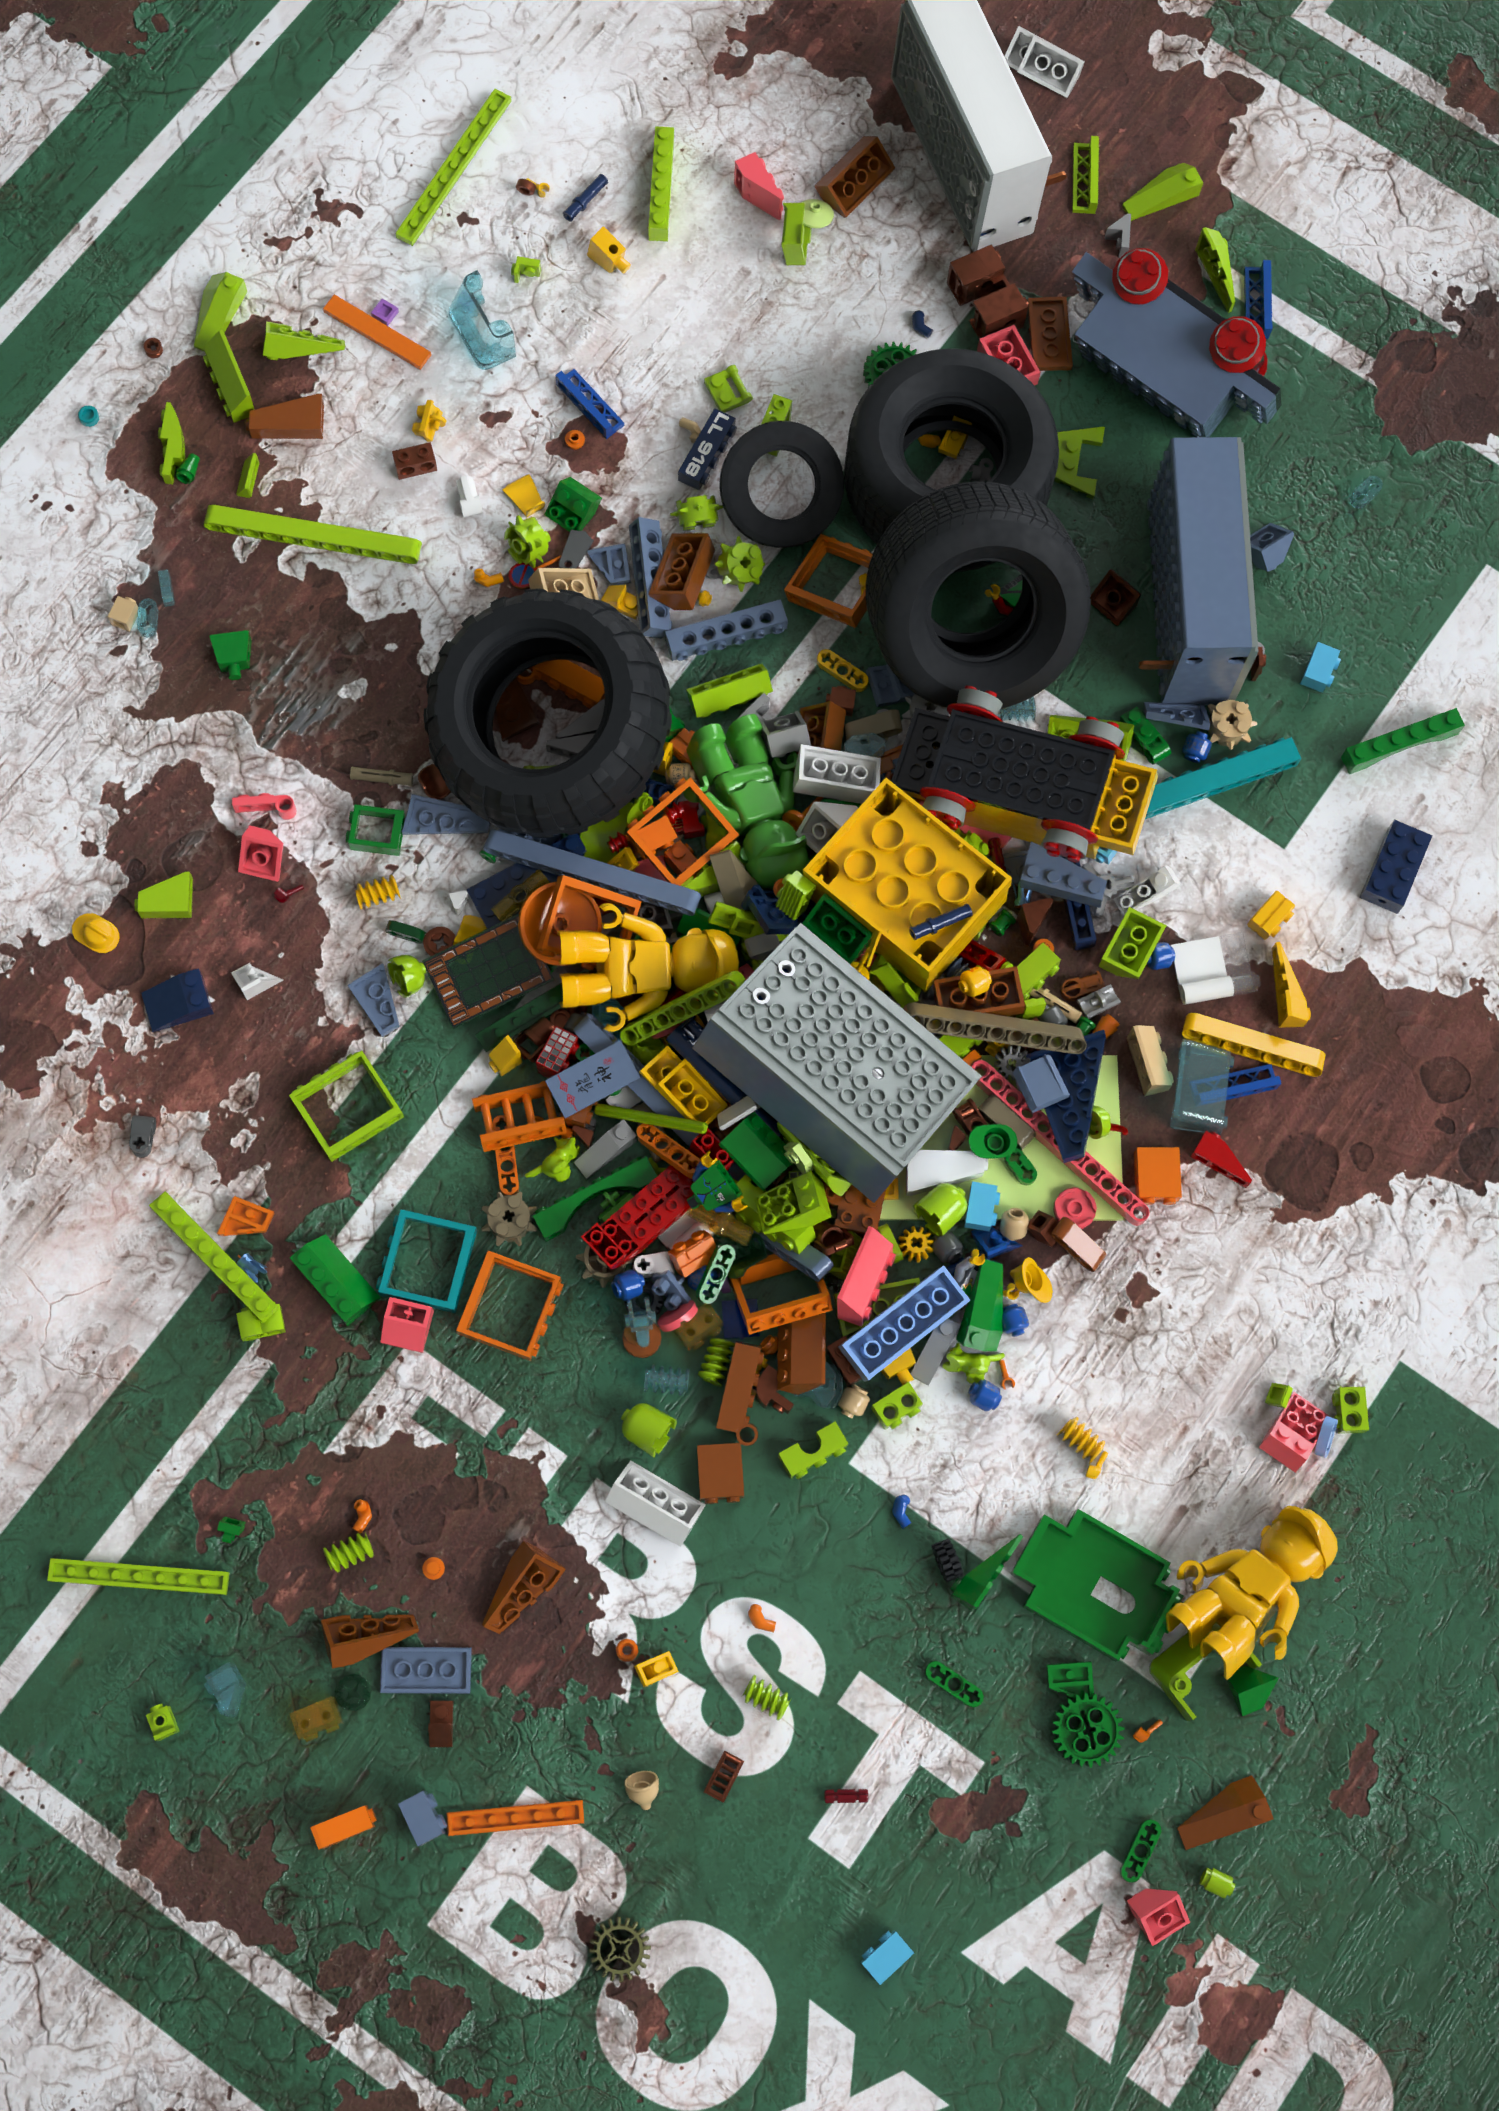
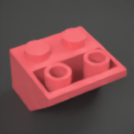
M389 1297L380 1343L423 1353L434 1314L433 1308Z

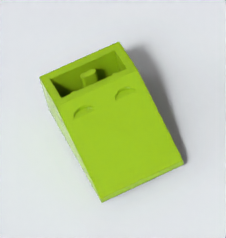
M812 1171L754 1197L764 1234L814 1226L832 1217L823 1182Z

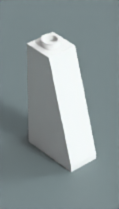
M919 1150L906 1165V1196L931 1191L941 1183L954 1185L983 1176L984 1170H988V1159L980 1158L972 1151Z

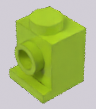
M158 1704L150 1708L151 1713L147 1714L146 1717L155 1741H160L180 1732L170 1706L163 1707V1704ZM162 1716L164 1718V1723L162 1725H158L157 1719L158 1717Z

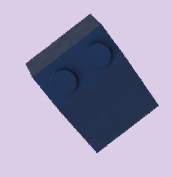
M199 968L178 974L141 993L152 1032L214 1014L205 981Z

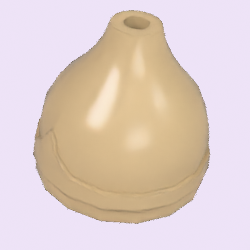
M639 1771L628 1776L625 1780V1790L628 1797L640 1805L643 1810L650 1809L652 1801L656 1798L659 1790V1778L656 1773L652 1771Z

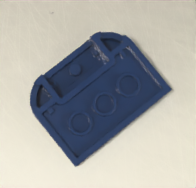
M759 884L753 885L741 903L744 911H752L766 935L790 934L800 923H803L816 905L814 901L810 900L807 910L796 920H792V918H789V915H786L785 912L779 910V907H776L778 897H776L774 891L762 890Z

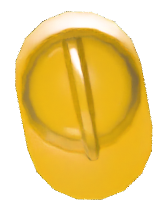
M93 913L83 914L72 925L74 938L95 952H110L119 942L118 929L99 915Z
M1026 1258L1022 1265L1010 1271V1275L1019 1292L1032 1294L1042 1303L1051 1300L1053 1293L1051 1282L1032 1258Z

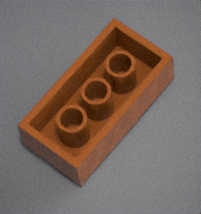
M1017 966L988 971L992 979L990 988L987 992L975 997H970L966 993L961 992L958 984L960 976L936 979L933 981L932 987L935 1004L941 1007L1001 1016L1023 1014L1025 1002Z

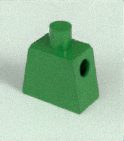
M249 631L210 635L220 671L228 672L230 680H239L241 678L240 670L250 667L252 641Z

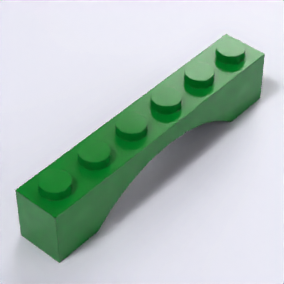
M1457 708L1350 746L1346 748L1341 758L1350 775L1408 748L1429 742L1442 741L1459 735L1465 724Z
M647 1156L644 1158L637 1157L630 1162L629 1166L614 1169L611 1172L612 1175L606 1178L603 1176L592 1182L591 1186L587 1188L582 1186L576 1189L570 1197L566 1198L563 1196L554 1201V1205L548 1208L544 1206L536 1210L533 1220L544 1241L547 1242L563 1234L575 1213L584 1204L602 1195L605 1191L607 1193L615 1191L639 1193L657 1177Z

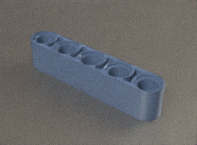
M751 1226L746 1229L748 1235L755 1242L817 1282L834 1267L833 1262L825 1254L811 1245H808L800 1254H797L792 1250L788 1251L777 1241H771L765 1234L757 1233Z

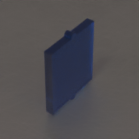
M745 1299L750 1313L757 1312V1299ZM736 1300L722 1301L724 1339L740 1338L743 1340L747 1337H760V1332L749 1335Z

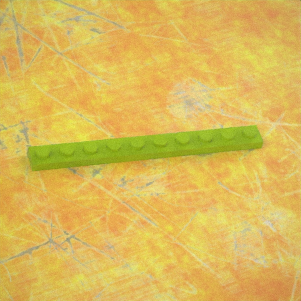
M497 89L493 90L395 233L396 238L411 246L414 245L511 103V96Z

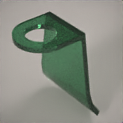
M752 1233L749 1235L748 1243L751 1254L734 1260L726 1277L731 1279L741 1278L747 1269L768 1257L764 1241L759 1234ZM754 1238H756L759 1241L760 1249H757L754 1246Z

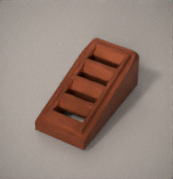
M724 1751L704 1793L724 1803L744 1761ZM725 1759L737 1765L736 1769L724 1764ZM723 1768L733 1774L730 1778L719 1772L720 1769ZM718 1776L728 1781V1785L725 1786L724 1784L716 1781V1777ZM715 1785L725 1790L723 1795L711 1789V1786Z

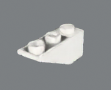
M1164 866L1113 900L1122 915L1125 916L1129 907L1138 910L1180 887L1181 884L1170 867Z

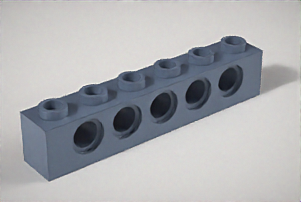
M638 517L629 525L640 631L644 636L662 639L665 636V631L672 628L670 607L649 596L650 588L664 554L661 540L662 531L659 520Z
M780 599L665 631V641L671 660L682 661L692 655H704L710 650H722L728 645H740L745 643L746 640L753 638L761 639L771 633H782L787 629L788 620ZM767 619V620H769L770 622H769V623H762L761 620ZM746 624L749 625L750 628L744 629L741 626ZM724 630H730L731 633H730V634H724L722 631H724ZM705 635H710L712 638L707 640L703 637ZM689 640L692 641L693 644L686 645L684 644V642Z

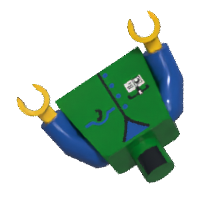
M708 1151L701 1157V1161L697 1164L692 1179L694 1183L690 1187L694 1194L687 1199L689 1206L692 1209H696L703 1205L706 1211L713 1209L716 1213L740 1212L747 1208L748 1205L741 1203V1199L744 1197L740 1196L743 1193L721 1161L717 1158L711 1159L709 1156L711 1152Z

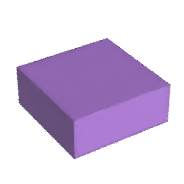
M382 298L371 312V316L388 326L399 313L398 307Z

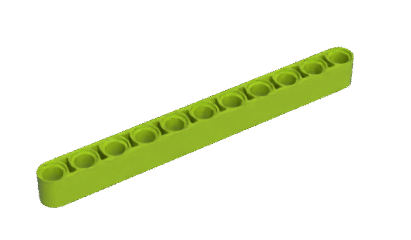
M219 505L208 506L204 521V527L211 531L407 564L418 563L422 546L421 541L410 537Z

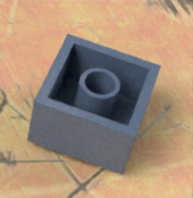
M422 1791L398 1804L417 1846H423L446 1834L444 1828L448 1827L442 1814H437L435 1807L438 1804L432 1793L428 1794L427 1791Z

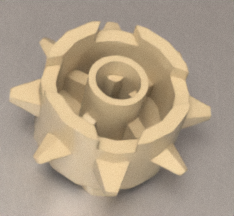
M1226 700L1219 702L1216 706L1208 705L1211 713L1208 730L1211 743L1218 741L1219 745L1227 746L1232 750L1233 746L1237 745L1240 741L1251 742L1248 730L1250 727L1257 725V722L1252 721L1248 704L1235 700Z

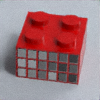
M555 1026L536 1060L537 1072L549 1079L568 1069L573 1061L576 1062V1052L580 1047L578 1036Z

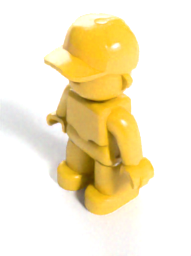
M604 903L599 906L604 912L613 910L615 914L612 922L602 923V928H614L620 924L621 927L636 933L642 939L607 936L601 932L591 930L557 931L561 941L560 965L596 963L597 973L559 974L563 988V1002H560L562 1008L597 1005L608 1001L610 998L644 993L643 996L623 1007V1010L614 1006H605L606 1012H616L618 1014V1021L615 1024L607 1023L603 1028L609 1032L620 1030L624 1026L626 1019L629 1021L642 1016L663 1004L668 995V990L671 988V978H673L675 985L679 989L689 993L729 972L738 971L739 959L735 943L726 932L716 929L701 931L699 928H692L688 930L687 935L675 942L670 952V945L666 942L665 933L660 926L625 912L621 914L619 908L611 903Z
M1296 1506L1284 1507L1272 1521L1271 1526H1265L1261 1531L1260 1552L1256 1549H1252L1249 1552L1243 1549H1234L1201 1563L1188 1560L1179 1567L1177 1580L1195 1577L1196 1579L1192 1582V1589L1196 1593L1183 1603L1175 1604L1167 1612V1631L1172 1632L1182 1623L1189 1633V1646L1193 1649L1200 1643V1654L1203 1658L1214 1649L1223 1660L1224 1678L1226 1680L1250 1657L1255 1648V1642L1258 1640L1267 1622L1276 1612L1277 1617L1274 1627L1260 1637V1645L1265 1647L1269 1642L1277 1643L1278 1645L1275 1646V1660H1281L1286 1655L1287 1636L1299 1608V1597L1295 1588L1291 1586V1582L1297 1583L1309 1578H1320L1323 1572L1332 1564L1338 1552L1337 1538L1327 1522L1314 1511ZM1223 1574L1214 1579L1207 1589L1200 1590L1204 1583V1576L1209 1578ZM1215 1623L1221 1626L1218 1631L1210 1632Z

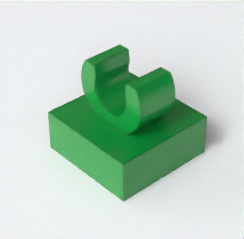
M223 1517L219 1521L217 1528L218 1531L224 1532L222 1542L231 1544L235 1539V1535L239 1536L244 1531L246 1522Z

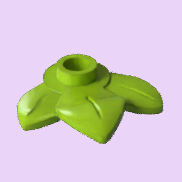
M643 792L637 800L635 799L634 804L626 814L625 821L627 824H630L634 819L640 821L645 816L643 812L653 805V799L648 793Z

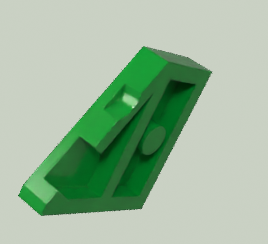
M1091 1661L1046 1664L1047 1683L1050 1689L1074 1698L1075 1694H1078L1081 1699L1083 1698V1693L1086 1692L1089 1698H1091V1695L1094 1693Z

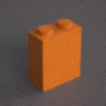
M1137 1147L1134 1151L1136 1196L1146 1205H1153L1155 1202H1163L1164 1205L1176 1204L1182 1198L1179 1147Z

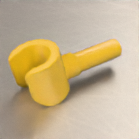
M533 182L536 185L539 197H545V192L542 189L549 192V185L544 182L541 184Z
M1103 1451L1096 1466L1089 1464L1086 1477L1096 1479L1099 1476L1102 1464L1108 1456L1106 1451Z

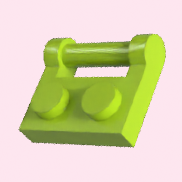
M731 365L726 370L704 378V383L718 410L724 413L745 405L753 399L751 393L747 392L740 379L736 365ZM732 378L741 395L740 397H735L726 379Z

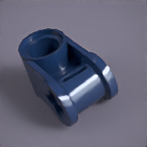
M648 779L645 783L646 789L644 792L652 797L653 805L657 806L661 803L659 798L667 791L671 794L676 789L672 785ZM677 797L672 802L677 804ZM670 802L666 807L671 808L672 802Z

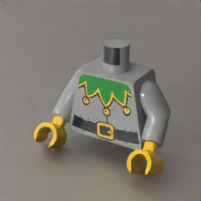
M977 1249L972 1251V1257L969 1256L956 1265L954 1273L955 1281L968 1298L970 1297L979 1265L985 1262V1254L979 1256V1250ZM1014 1283L1008 1284L1007 1290L1003 1289V1300L1007 1299V1297L1011 1300L1019 1297V1290L1011 1292L1015 1289ZM965 1304L959 1310L962 1311L967 1304Z

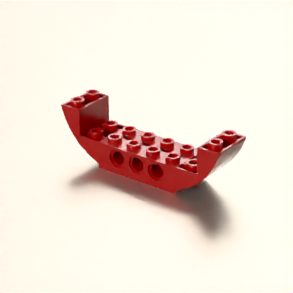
M707 1128V1133L699 1134L693 1139L688 1149L700 1160L703 1155L710 1151V1158L720 1160L727 1171L735 1162L718 1145L721 1141L709 1128ZM670 1165L603 1224L599 1225L596 1223L581 1238L610 1269L620 1267L641 1253L691 1209L687 1199L694 1194L690 1187L694 1183L693 1179L686 1177ZM689 1165L690 1170H691L692 1168L696 1169V1167H697V1166L692 1167V1166Z

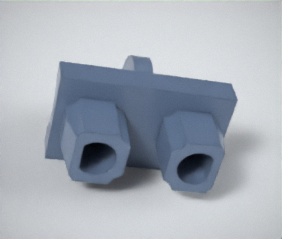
M667 1270L661 1274L655 1273L652 1276V1280L655 1283L651 1289L656 1295H665L667 1299L664 1302V1306L667 1310H675L680 1305L686 1304L691 1300L682 1286L684 1277L680 1274L675 1276Z

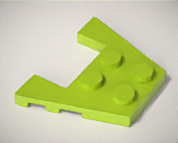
M1105 427L1057 432L1059 460L1054 481L1062 482L1070 486L1072 490L1087 494L1086 497L1094 499L1097 479L1077 476L1081 444L1102 446Z

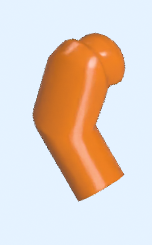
M359 1499L354 1503L358 1520L352 1528L362 1534L372 1518V1513L368 1502Z
M751 1605L748 1617L753 1626L757 1629L774 1633L776 1622L764 1618L760 1605Z

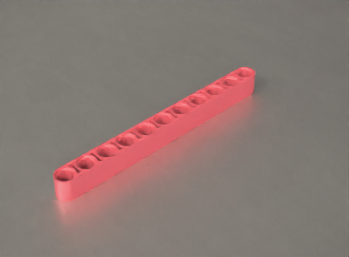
M978 1060L972 1065L974 1070L981 1068L985 1071V1075L978 1080L976 1085L988 1096L993 1094L1005 1103L1035 1131V1138L1063 1162L1059 1148L1054 1144L1053 1140L1055 1137L1047 1116L1039 1110L1031 1113V1118H1025L1022 1115V1111L1027 1110L1031 1112V1110L1028 1108L1023 1094L986 1061ZM997 1082L1001 1089L994 1090L990 1084ZM1006 1097H1014L1017 1103H1008ZM1038 1125H1045L1048 1131H1039ZM1085 1151V1157L1080 1158L1079 1161L1064 1163L1130 1224L1139 1226L1146 1221L1150 1212L1147 1205L1087 1151ZM1085 1168H1093L1095 1175L1087 1174ZM1106 1181L1110 1183L1111 1189H1104L1101 1182ZM1117 1196H1124L1127 1199V1204L1119 1203ZM1133 1211H1141L1143 1218H1136Z

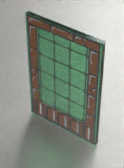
M519 914L422 960L453 1029L555 980L549 965L533 957L525 948L518 929Z

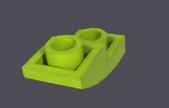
M1044 997L1024 1000L1023 1014L1016 1015L1015 1018L1032 1020L1035 1017L1041 1016L1046 1007Z

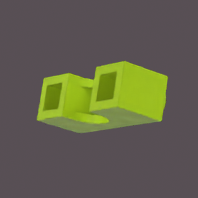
M836 1421L816 1432L815 1435L820 1442V1449L816 1453H805L798 1443L778 1453V1458L790 1479L793 1477L800 1479L808 1474L807 1469L813 1466L817 1469L827 1463L826 1459L834 1455L836 1458L846 1452L845 1448L848 1446V1442Z

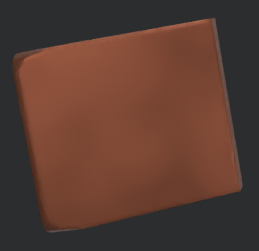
M956 1125L954 1126L948 1150L956 1151L966 1139V1135Z
M573 1126V1134L588 1150L592 1145L594 1132L579 1126Z

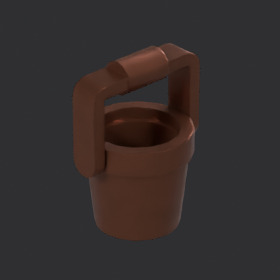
M544 1016L533 1026L526 1028L513 1041L520 1050L521 1057L528 1059L532 1063L538 1059L555 1028ZM527 1037L539 1047L532 1055L523 1046H520Z
M826 1221L813 1226L816 1235L813 1244L817 1250L826 1256L854 1245L853 1235L845 1229L841 1230L836 1225Z

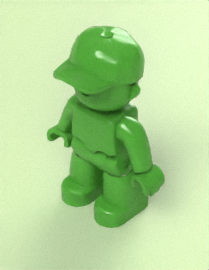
M748 714L736 719L730 725L726 735L720 724L706 725L693 734L686 749L693 769L700 780L698 783L699 788L738 832L739 836L746 835L743 841V848L739 853L740 861L747 863L745 870L751 877L755 878L763 890H773L777 880L784 878L789 873L793 874L796 870L803 874V869L810 862L809 852L806 848V836L798 837L795 829L789 823L780 820L794 806L793 771L796 767L798 755L794 751L790 752L786 760L787 765L782 764L779 757L773 759L771 766L774 772L779 775V787L777 788L772 768L768 764L767 748L761 736L763 727L756 714ZM724 743L726 744L734 763H737L739 767H734ZM690 787L683 791V795L688 801L693 803L699 802L708 815L719 826L723 827Z

